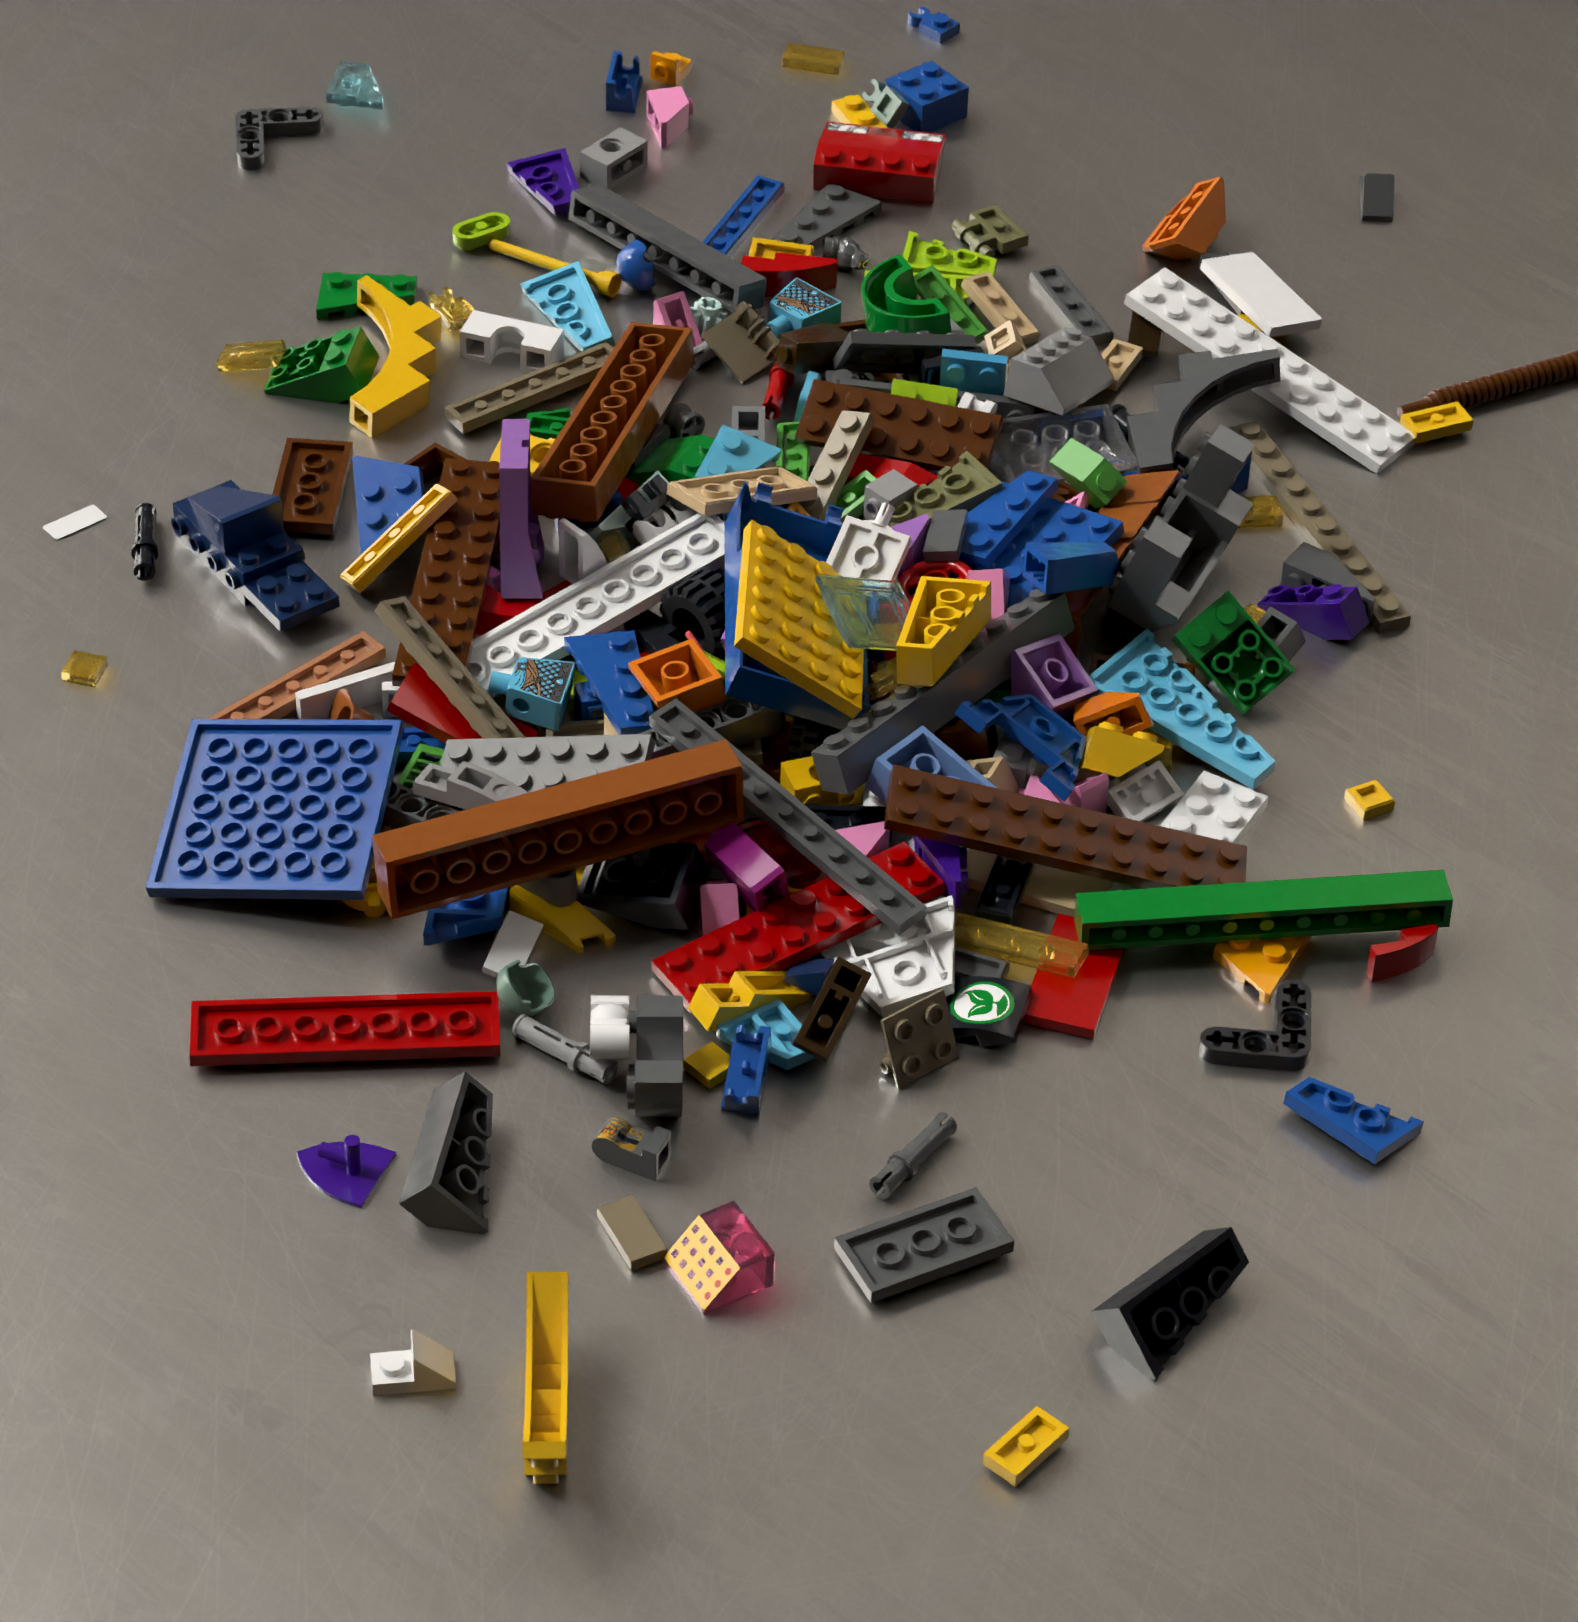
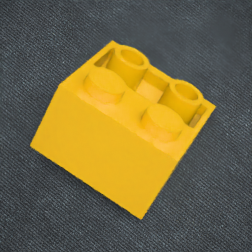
M1102 722L1099 723V726H1094L1088 730L1078 770L1094 775L1107 773L1109 779H1115L1161 754L1165 745L1157 743L1158 737L1155 735L1137 731V733H1133V736L1122 733V726Z

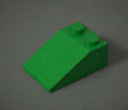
M698 435L666 439L637 468H630L625 478L642 485L657 470L669 483L671 481L695 478L715 438Z

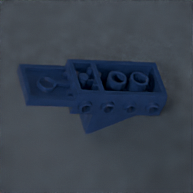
M229 480L173 503L174 518L171 519V524L175 535L245 606L252 603L280 632L340 607L339 596L304 562L305 553L302 546L298 542H294L286 534L283 523L282 499L279 496L241 490L232 480Z

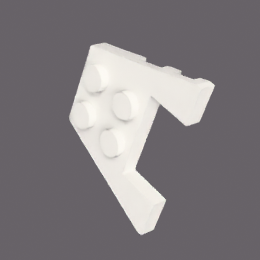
M952 895L924 904L927 906L926 917L923 919L930 932L928 934L859 957L856 955L850 939H847L818 953V955L822 959H835L833 965L839 956L872 973L861 997L882 1017L891 1015L940 989H944L945 996L954 994L955 905Z

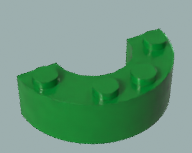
M901 254L879 263L865 276L861 285L865 323L870 332H885L888 330H899L901 333L930 331L932 334L952 332L950 313L938 298L916 300L913 268Z

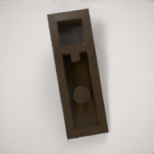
M838 956L792 1045L826 1063L872 973Z

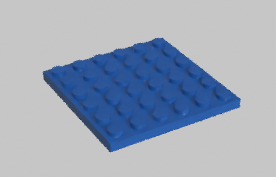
M192 719L146 884L148 896L169 898L364 900L374 860L372 835L380 833L404 733L402 720Z

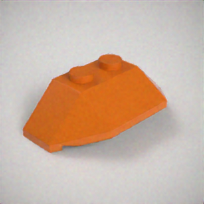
M1222 176L1196 183L1190 189V194L1181 199L1162 219L1143 244V251L1177 261L1189 257L1191 260L1200 258L1201 254H1205L1208 246L1219 236V231L1226 223L1225 187Z

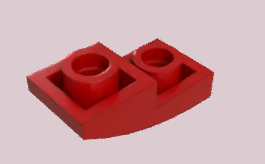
M1431 924L1401 929L1399 941L1371 945L1366 971L1370 981H1381L1404 974L1417 968L1434 956L1438 934L1437 925Z

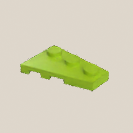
M909 231L903 257L913 268L914 273H919L933 265L940 274L973 276L989 271L995 277L997 259L964 248L954 251L945 248V242L934 239L930 243L919 239L918 233Z

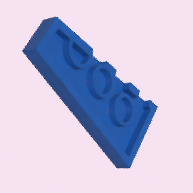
M1028 470L968 512V523L959 561L987 569L1058 490L1057 478Z

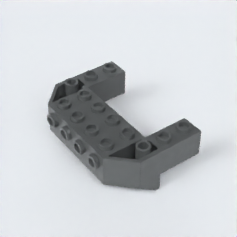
M1221 423L1213 434L1206 432L1197 447V450L1202 452L1200 457L1194 455L1184 473L1189 475L1188 479L1181 478L1172 493L1176 499L1169 496L1159 513L1163 515V518L1157 515L1149 529L1143 526L1133 542V545L1136 546L1135 550L1128 552L1120 566L1122 574L1117 573L1113 580V585H1110L1108 589L1112 595L1107 604L1109 610L1143 630L1148 628L1151 632L1180 621L1253 505L1252 502L1230 489L1255 443Z

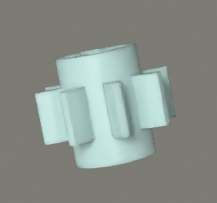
M711 297L700 298L694 302V307H690L700 336L728 316V313L723 312L720 301Z

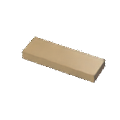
M989 271L963 279L961 287L995 328L1011 320L1015 324L1024 345L1038 342L1040 332Z

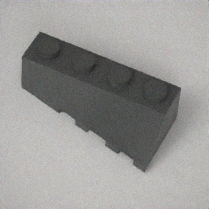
M466 1071L433 1090L399 1204L427 1227L484 1234L488 1232V1218L483 1216L484 1205L489 1202L490 1188L484 1186L485 1171L490 1168L491 1155L487 1152L486 1139L492 1135L493 1093Z

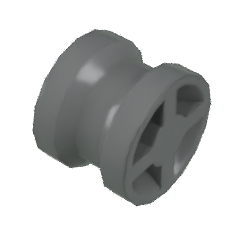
M677 403L666 413L663 425H669L670 433L676 434L677 438L698 436L704 430L705 420L700 414L693 412L685 403Z

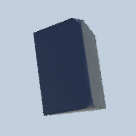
M835 959L805 960L791 965L783 981L813 995H818Z

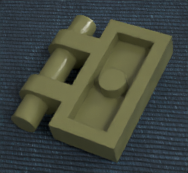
M996 204L970 212L968 222L963 223L960 219H956L951 224V228L955 231V236L962 243L970 245L971 251L992 258L994 257L993 248H996L1003 254L1028 246L1029 235Z

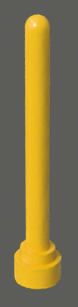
M492 239L489 242V248L494 252L550 271L569 265V263L497 239ZM582 268L588 283L594 285L600 294L611 298L617 295L622 283L619 273L610 270L596 273Z

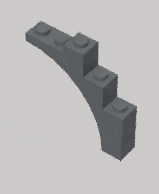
M1278 349L1214 359L1211 350L1178 355L1180 381L1153 385L1155 412L1127 416L1128 440L1137 474L1173 471L1175 453L1183 436L1196 420L1212 407L1236 394L1255 387L1281 382Z

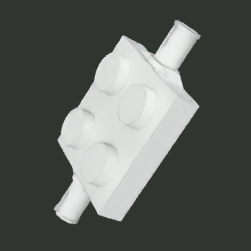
M881 503L875 520H860L847 515L826 563L833 567L835 572L847 579L857 581L866 590V596L871 588L875 589L877 600L886 602L912 543L909 535L894 531L888 526L895 507L890 504L887 506V503Z

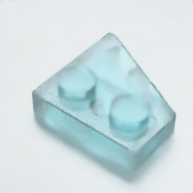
M340 61L327 89L326 103L337 104L342 107L356 106L382 110L383 96L378 92V84L373 77L370 65Z

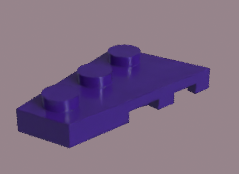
M565 148L507 162L508 172L555 216L569 214L571 192L579 189Z

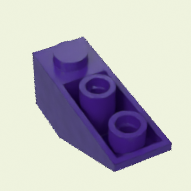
M1312 584L1301 587L1278 585L1271 588L1268 594L1257 604L1258 609L1264 612L1271 606L1298 622L1300 629L1324 640H1352L1369 623L1358 587H1343L1341 584H1334L1328 587H1315Z
M914 836V852L945 882V893L943 895L945 897L952 895L955 909H961V894H968V872H961L960 870L967 869V848Z

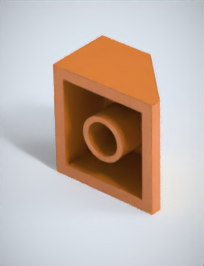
M693 638L628 663L630 671L658 708L664 707L676 698L693 712L726 701L721 674Z

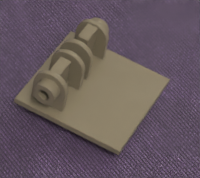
M745 301L736 306V312L701 334V337L741 384L777 360L776 351L780 341L770 331V325L766 326L764 324L765 319H760L752 309L753 305L751 303L747 304Z
M940 989L881 1020L888 1052L884 1053L883 1059L879 1060V1066L883 1073L894 1075L896 1088L898 1089L959 1057L944 989Z

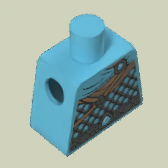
M795 278L770 300L768 323L766 326L770 325V331L779 339L782 333L821 322L841 323L842 302L805 281Z
M521 657L517 659L512 675L492 671L488 691L507 695L505 712L508 716L559 731L573 690L576 663Z

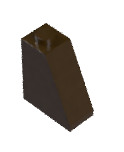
M821 322L780 334L779 346L776 351L777 366L792 374H808V371L816 373L833 371L832 360L849 333L829 322Z

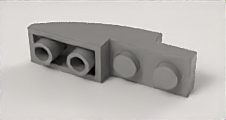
M462 761L455 770L429 763L413 782V794L462 808L463 810L528 793L504 777L465 761Z

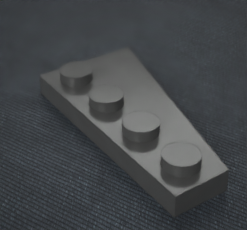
M828 183L771 240L814 246V250L822 246V241L826 237H839L842 235V229L852 225L856 227L863 223L866 215L871 214L875 216L880 213L882 202L844 189L839 185Z

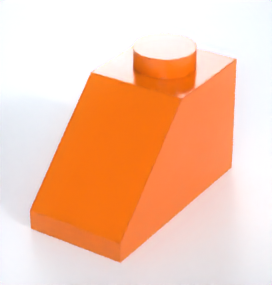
M1106 692L1075 704L1073 722L1077 730L1086 737L1090 728L1099 726V723L1102 722L1122 726V733L1127 735L1153 726V721L1139 693Z

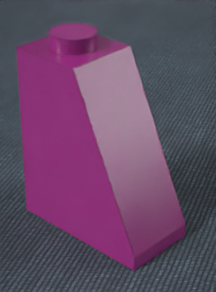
M734 822L726 828L717 829L710 834L707 842L704 843L707 858L728 883L737 884L738 894L753 912L758 911L760 913L766 906L790 895L785 871Z

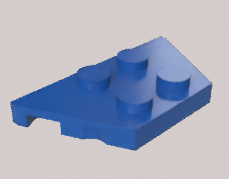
M360 456L352 457L361 554L425 495L423 474L419 467Z
M510 887L429 909L423 932V944L429 946L500 929L505 918Z

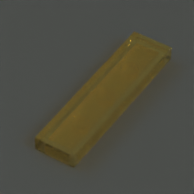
M955 912V946L1073 978L1089 955V948L1086 943Z

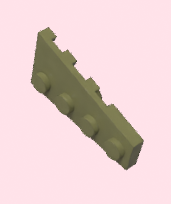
M966 451L959 456L958 464L952 468L946 466L937 473L938 478L928 486L921 484L913 490L914 496L908 501L900 500L893 505L895 511L888 526L891 527L924 514H928L931 522L933 510L967 509L969 511L1003 488L1002 482Z

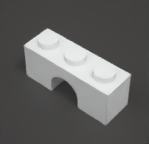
M473 310L460 330L461 358L491 364L497 355L513 352L520 355L521 371L532 372L563 358L564 329Z

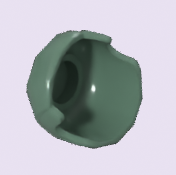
M516 960L499 971L496 979L497 995L509 1012L518 1016L526 1014L529 1017H533L550 1007L555 1001V988L549 975L539 964L532 962L526 965H519L521 963L520 960Z

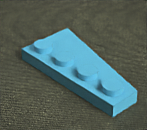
M579 261L520 284L523 293L557 328L564 329V335L581 352L604 342H607L612 347L616 346Z

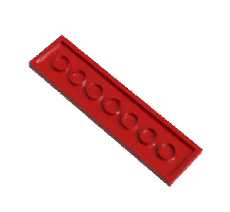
M905 842L869 858L922 903L945 893V882ZM827 877L766 906L760 913L755 911L651 960L652 971L673 995H684L683 1006L692 1014L688 1007L699 984L729 983L735 971L785 970L791 965L806 960L883 922L835 881Z
M497 991L191 1001L190 1067L501 1056L499 997Z

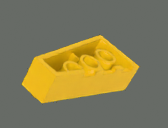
M921 576L896 645L897 684H908L911 687L920 688L933 686L991 620V581Z

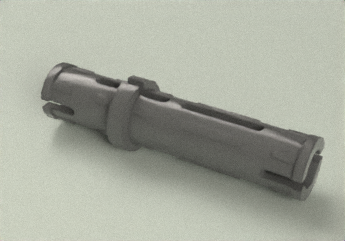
M944 1112L938 1113L935 1119L902 1151L894 1152L889 1157L887 1165L870 1179L869 1185L872 1192L876 1194L884 1186L885 1189L879 1194V1197L886 1199L890 1197L892 1192L902 1182L910 1181L916 1175L917 1168L957 1131V1124L954 1118L950 1117L942 1125L948 1114Z

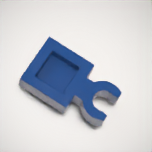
M920 6L918 7V15L913 12L908 13V24L919 28V33L939 44L960 33V23L940 12L932 15L929 9Z

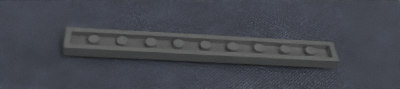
M677 698L649 716V726L679 751L725 739ZM727 741L742 764L743 802L745 807L897 935L902 934L926 917L927 906Z

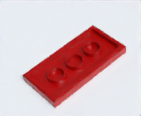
M413 663L386 711L445 744L447 739H483L472 729L470 723L460 711L450 703L448 697L437 684L428 677L426 671L420 665ZM508 716L525 737L537 736L538 731Z
M1058 913L1031 984L1033 994L1023 1023L1094 1039L1126 948L1081 951L1074 917Z

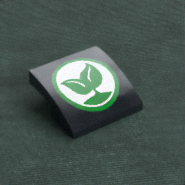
M955 977L954 994L948 995L946 998L954 1037L976 1036L981 1047L1016 1043L1033 994L1031 986L995 977Z

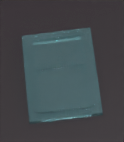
M818 575L815 578L820 594L844 642L849 648L896 651V645L911 606L899 581Z

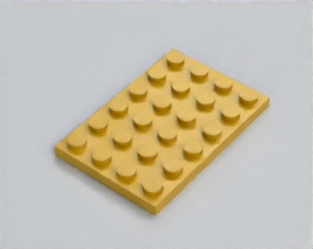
M751 520L743 532L734 647L854 719L862 710L866 590L857 581L847 579L835 572L828 563L824 561L819 562L808 555L801 546L789 543L779 537L769 526L760 525Z

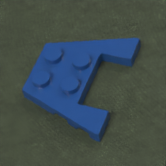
M1033 694L1003 697L998 703H994L990 699H982L978 705H972L970 701L961 703L955 714L979 734L996 723L1004 730L1005 735L1011 741L1021 743L1029 749L1036 761L1043 765H1049L1050 768L1045 771L1039 782L1063 801L1067 800L1075 787L1073 782L1078 775L1079 770L1077 766L1083 756L1087 740L1086 736Z

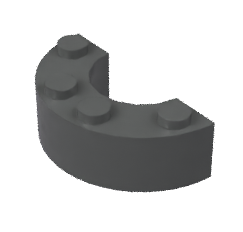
M637 995V1010H629V1034H637L635 1064H629L627 1076L628 1110H635V1117H682L684 995Z

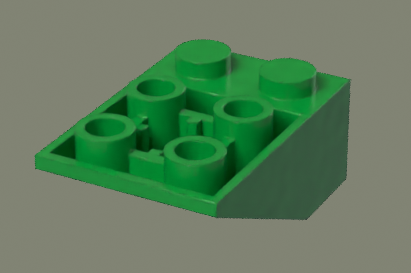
M362 327L351 330L343 329L333 336L324 339L315 338L305 345L296 348L287 347L282 350L277 356L263 391L267 395L339 403L349 400L351 396L369 384L380 356Z
M1229 590L1172 638V641L1193 665H1196L1195 668L1242 715L1296 671L1294 666Z

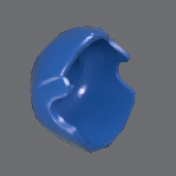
M633 240L619 252L616 266L621 279L628 286L636 290H649L656 284L655 278L652 276L654 263H647L643 259L647 247L639 240Z

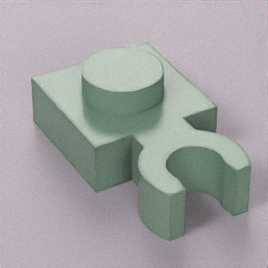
M872 79L871 83L875 86V91L873 94L863 92V98L874 103L871 111L885 126L894 129L910 104L894 88L886 86L881 81Z

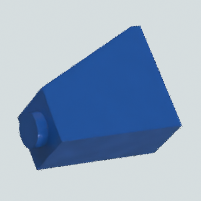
M1026 542L1023 577L1045 594L1113 585L1114 574L1117 573L1119 568L1116 550L1105 542Z

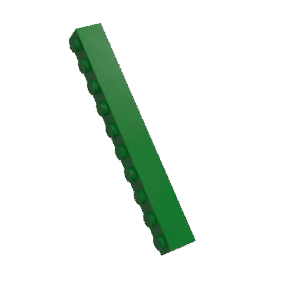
M1444 870L1076 893L1074 922L1081 951L1227 942L1230 940L1395 931L1436 924L1438 928L1449 927L1453 897Z

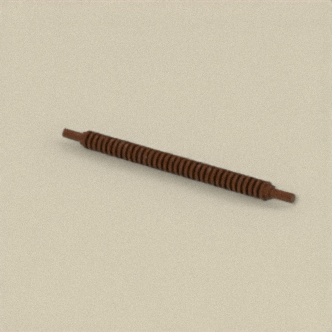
M1578 351L1432 390L1428 395L1424 396L1423 400L1398 406L1397 414L1401 418L1402 414L1457 401L1463 408L1578 377Z

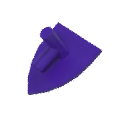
M348 1135L345 1137L344 1142H322L319 1145L296 1152L302 1171L314 1186L326 1195L358 1208L363 1207L396 1156L395 1151L361 1143L357 1135Z

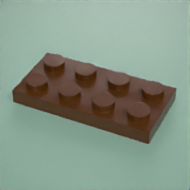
M287 438L272 495L279 496L282 499L285 532L334 534L353 456V442Z

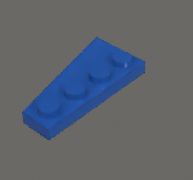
M617 631L564 637V648L569 655H573L580 674L586 676L593 695L599 697L603 704V711L617 734H639L652 729L649 726V716L654 712L650 696L628 667L629 662L641 658L635 631Z

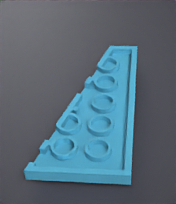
M1148 628L1089 675L1098 688V691L1093 695L1094 697L1106 692L1139 693L1153 721V726L1148 729L1252 790L1274 772L1276 761L1251 735H1244L1236 727L1237 721L1230 713L1224 714L1217 707L1218 701L1186 668H1180L1172 660L1173 654L1166 647L1160 648L1154 641L1155 635Z

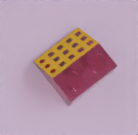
M734 1200L700 1214L664 1256V1264L703 1315H707L774 1285L775 1252Z

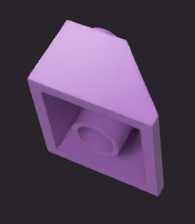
M1060 633L1015 649L1010 654L1011 696L1033 694L1062 718L1074 714L1075 704L1090 699L1098 691V688Z

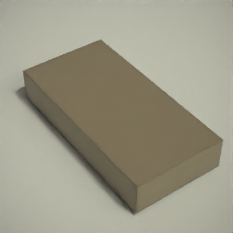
M634 1195L597 1207L599 1221L631 1271L665 1259L664 1256L667 1254L668 1248Z

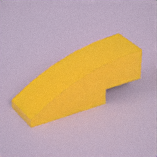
M735 971L729 983L699 984L688 1009L707 1031H716L718 1024L777 999H780L790 1010L808 1001L811 993L785 983L783 980L788 971Z

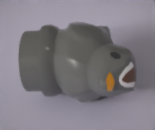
M836 236L834 238L826 237L822 257L838 259V266L842 270H864L867 268L868 254L860 249L859 244L854 239H839Z

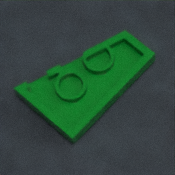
M341 272L323 273L316 308L317 320L327 319L328 313L343 311L345 316L356 314V309L360 308L357 306V280L366 275L411 306L415 304L417 276L402 274L394 276L375 275L372 273L343 274Z

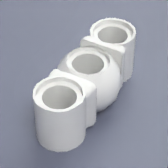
M591 995L590 1059L629 1060V996Z

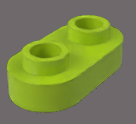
M489 212L459 222L452 230L453 243L463 250L470 251L488 244L492 239L502 240L510 234V218L501 212Z

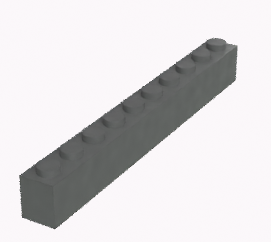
M1038 588L1031 591L1029 597L1018 604L1010 606L1007 609L1008 612L998 619L988 622L985 628L978 633L933 686L915 688L908 684L901 685L885 700L873 704L871 710L864 715L849 721L847 727L824 739V743L811 752L822 791L849 795L868 781L876 758L922 725L931 733H934L957 716L955 712L961 703L970 701L974 704L1011 677L1010 654L1015 649L1059 633L1064 638L1074 631L1075 627L1066 593L1045 594Z

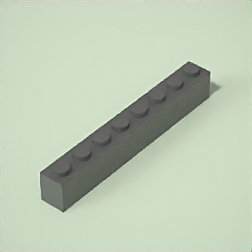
M601 184L580 188L571 192L568 219L621 250L633 240H639L647 247V251L643 256L647 263H654L656 270L703 297L717 299L720 301L721 307L731 313L736 312V306L742 301H745L747 304L751 303L753 310L763 307L767 283L766 277Z

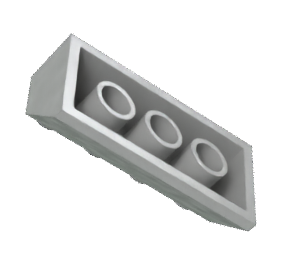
M1065 327L1011 358L1004 396L1064 415L1112 385L1114 377L1093 339L1081 335L1082 332L1076 328Z

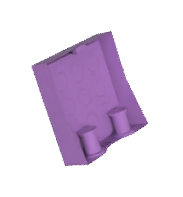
M502 419L499 466L501 598H543V583L538 580L536 564L544 560V541L538 515H533L530 419Z

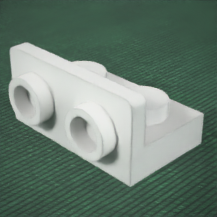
M1159 760L1148 767L1144 763L1131 770L1127 774L1128 778L1122 782L1118 778L1109 782L1106 806H1109L1116 816L1143 822L1179 801L1184 796V793Z

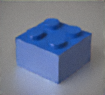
M933 61L925 62L920 66L885 79V85L894 88L910 104L899 121L913 131L930 133L967 118L969 87Z

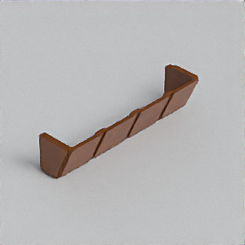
M1178 470L1124 476L1128 482L1106 506L1101 507L1097 512L1098 514L1123 522L1124 533L1111 546L1116 550L1119 561L1129 551L1141 528L1146 524L1151 515L1155 517L1158 515L1163 518V515L1159 513L1169 496L1176 499L1172 493L1181 480V474ZM1104 586L1068 591L1066 593L1075 630L1063 639L1077 659L1080 655L1083 613Z

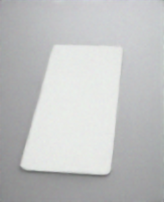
M90 505L46 524L43 528L55 540H58L104 520L107 516L95 505Z

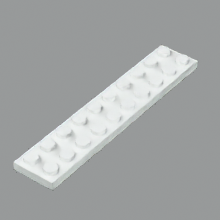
M1164 267L1126 294L1124 301L1126 306L1194 352L1211 350L1213 359L1278 349L1281 382L1255 387L1251 390L1375 474L1381 472L1414 446L1415 437L1410 430Z
M697 513L476 638L468 671L490 697L494 698L499 694L488 691L492 671L512 675L517 659L521 657L560 660L569 655L564 648V637L607 633L661 602L665 591L696 571L709 569L714 572L725 565V522L717 515L703 516Z

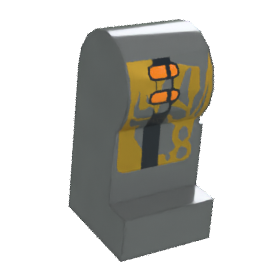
M612 1117L606 1120L592 1141L591 1146L593 1152L600 1160L657 1181L671 1159V1131L657 1126L651 1132L636 1126L633 1127L621 1118Z

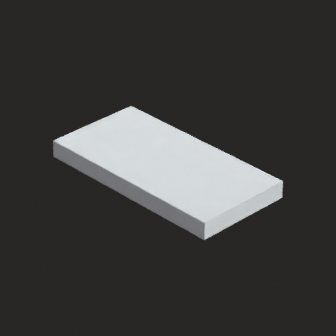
M1254 252L1202 260L1200 266L1202 272L1267 336L1274 337L1320 328L1322 318Z

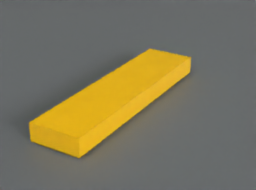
M435 484L345 569L339 577L347 586L361 593L458 499L450 490Z

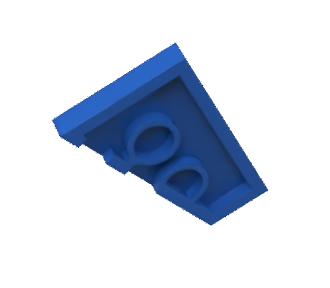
M1311 1077L1288 1090L1283 1102L1284 1105L1298 1113L1301 1117L1321 1128L1331 1137L1339 1140L1374 1164L1419 1135L1424 1121L1414 1117H1410L1407 1122L1389 1115L1391 1108L1378 1103L1374 1108L1355 1101L1352 1093Z

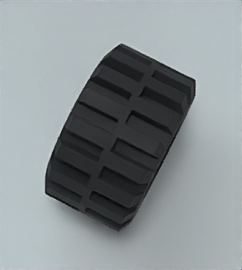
M701 569L665 591L661 598L662 604H660L661 618L678 628L679 642L688 640L685 634L687 631H691L704 651L722 659L725 657V650L720 640L725 631V579L718 572L715 574L712 570L706 569L704 571Z

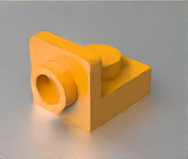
M654 51L650 54V79L677 86L692 70V59L682 57L677 53L666 52L663 54Z

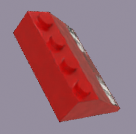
M827 121L818 141L814 158L813 190L821 191L830 183L864 196L933 204L946 135Z

